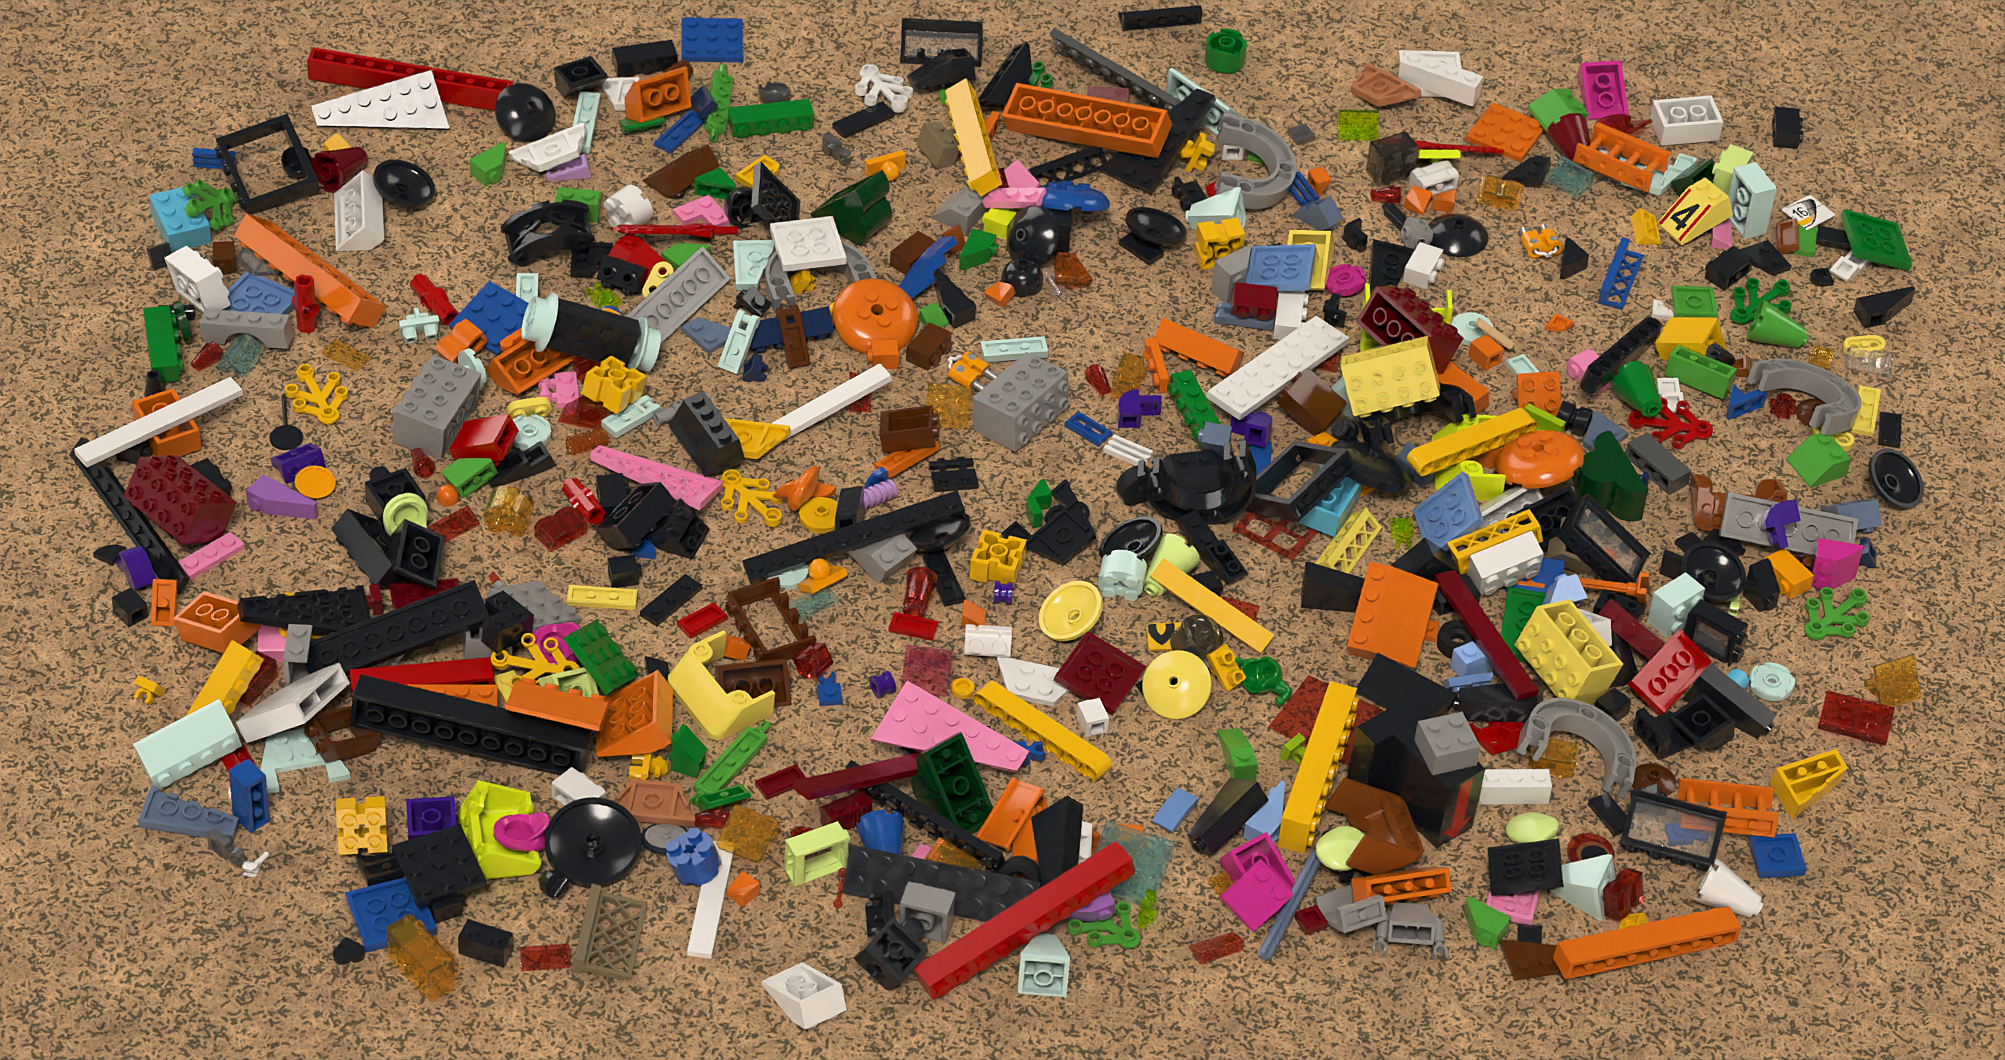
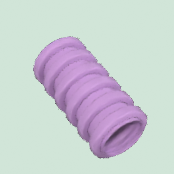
M887 479L885 482L882 481L873 487L870 486L864 489V510L872 508L874 505L877 506L879 503H884L886 500L889 501L891 498H896L898 490L895 483L891 479Z

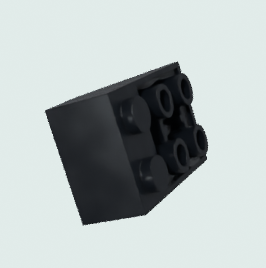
M966 48L944 50L908 74L907 79L914 87L920 90L929 89V86L932 85L948 87L950 86L949 83H959L964 79L975 81L974 56Z

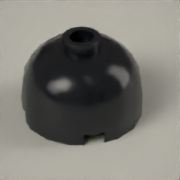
M737 187L725 199V215L729 222L737 226L738 229L752 227L747 224L756 223L760 220L763 221L751 208L753 187ZM751 217L750 223H742L745 218Z
M1016 258L1011 260L1003 269L1001 282L1014 287L1016 291L1015 297L1025 298L1032 294L1034 296L1043 287L1042 269L1031 259Z

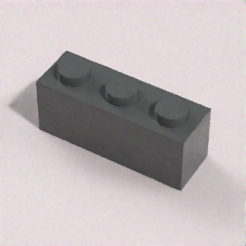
M1645 433L1627 443L1625 454L1630 462L1643 473L1644 471L1648 472L1649 478L1668 495L1689 484L1691 470L1650 434Z

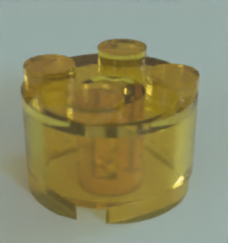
M500 486L496 491L492 490L483 515L484 521L488 525V530L494 533H501V530L508 531L512 536L522 537L523 533L527 530L534 509L532 497L528 495L527 498L522 494L523 490L513 486Z

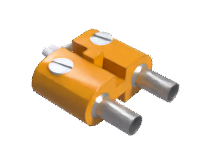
M1546 224L1540 226L1541 234H1538L1536 230L1528 231L1526 227L1520 229L1522 234L1521 242L1530 257L1539 258L1543 257V255L1551 257L1562 252L1563 245L1556 232L1553 229H1549Z
M969 351L963 356H950L947 360L950 362L948 365V377L968 390L972 387L978 391L985 388L986 386L978 382L984 375L991 380L999 376L989 369L990 364Z

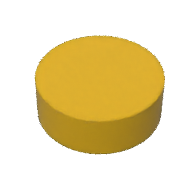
M959 678L953 681L951 692L956 698L968 699L974 694L975 685L971 680Z

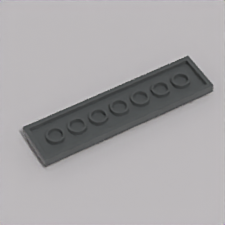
M1053 28L1049 33L1053 39V44L1059 48L1058 52L1066 58L1072 56L1075 58V63L1082 67L1085 65L1091 67L1089 70L1098 76L1101 74L1105 75V79L1113 85L1118 83L1122 85L1121 88H1129V94H1132V92L1138 94L1137 98L1146 104L1150 101L1154 104V108L1170 111L1181 102L1180 99L1058 29Z

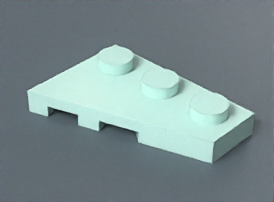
M773 240L733 241L736 290H749L752 286L758 290L767 262L775 249Z

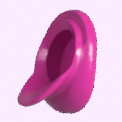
M572 622L548 624L540 627L533 633L536 645L548 663L558 665L552 654L546 652L544 648L545 640L550 637L558 641V648L567 661L577 662L579 660L563 640L568 634L580 628L577 624ZM549 643L547 647L553 648L555 647V644Z
M539 812L530 815L515 814L501 817L494 824L493 836L499 844L512 850L540 851L545 847V833L550 822L549 815Z

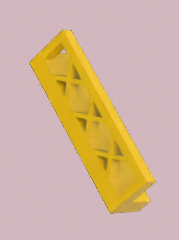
M1530 509L1449 541L1447 545L1455 558L1460 575L1467 572L1470 555L1530 531L1533 532L1538 543L1543 542L1538 521ZM1527 518L1531 522L1526 525L1518 524L1520 521L1525 520ZM1500 529H1509V531L1504 534L1497 533ZM1480 537H1489L1487 541H1477ZM1461 545L1468 546L1467 549H1464L1459 552L1456 549V547Z

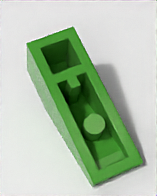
M1241 729L1217 730L1230 777L1256 781L1258 768L1256 756L1252 745Z

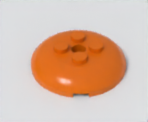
M868 278L851 283L839 293L833 305L832 321L839 332V337L849 347L860 353L867 354V349H871V340H897L898 350L907 346L916 333L918 313L913 300L901 287L883 279Z
M1555 430L1531 431L1515 437L1500 450L1496 458L1497 474L1506 475L1505 482L1510 485L1513 483L1522 484V487L1527 489L1550 487L1574 476V471L1578 467L1581 468L1584 463V451L1581 444L1566 433Z

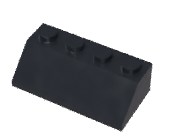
M704 391L683 400L671 420L669 428L704 477L745 459L739 438Z
M346 509L331 530L337 536V542L348 550V556L356 560L359 564L358 568L370 578L369 582L371 584H379V588L389 590V584L411 581V579L393 572L389 554L391 536L387 534L379 521L367 515Z

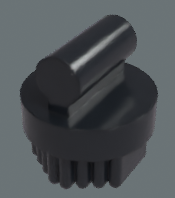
M1347 418L1335 421L1334 426L1331 428L1335 439L1358 441L1357 435L1359 430L1353 421Z
M545 870L538 879L540 890L550 898L556 897L557 899L562 896L571 883L566 875L558 870Z

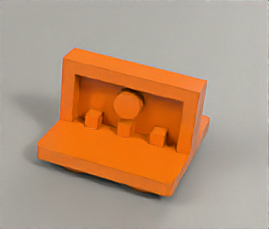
M1549 371L1517 374V389H1512V397L1518 400V408H1524L1529 403L1551 415H1557L1561 406L1560 372Z

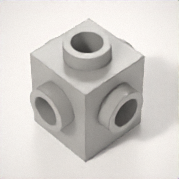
M1407 217L1400 236L1406 247L1412 248L1415 251L1419 242L1425 244L1432 242L1433 232L1426 220Z

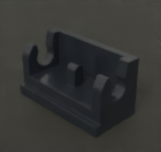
M893 891L868 895V900H878L875 903H865L868 940L885 922L892 917L895 918Z

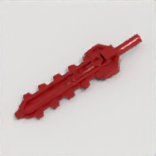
M1401 138V140L1377 139V147L1401 148L1403 151L1459 150L1461 152L1504 153L1503 149L1497 147L1439 144L1409 138Z
M692 223L687 225L621 224L611 227V231H618L623 234H675L701 236L702 238H714V235L738 234L737 226H715L712 223Z

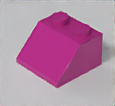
M1818 538L1813 567L1811 568V573L1814 575L1811 587H1816L1819 590L1823 587L1835 589L1855 579L1863 545Z
M1260 859L1252 864L1219 897L1248 929L1255 931L1294 894Z

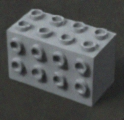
M1028 352L1024 353L972 398L974 430L1016 452L1069 406L1068 371Z
M432 355L430 360L422 365L419 376L414 377L409 391L406 390L404 392L401 403L399 405L396 404L393 409L392 442L416 452L442 459L464 421L468 419L478 403L481 373Z

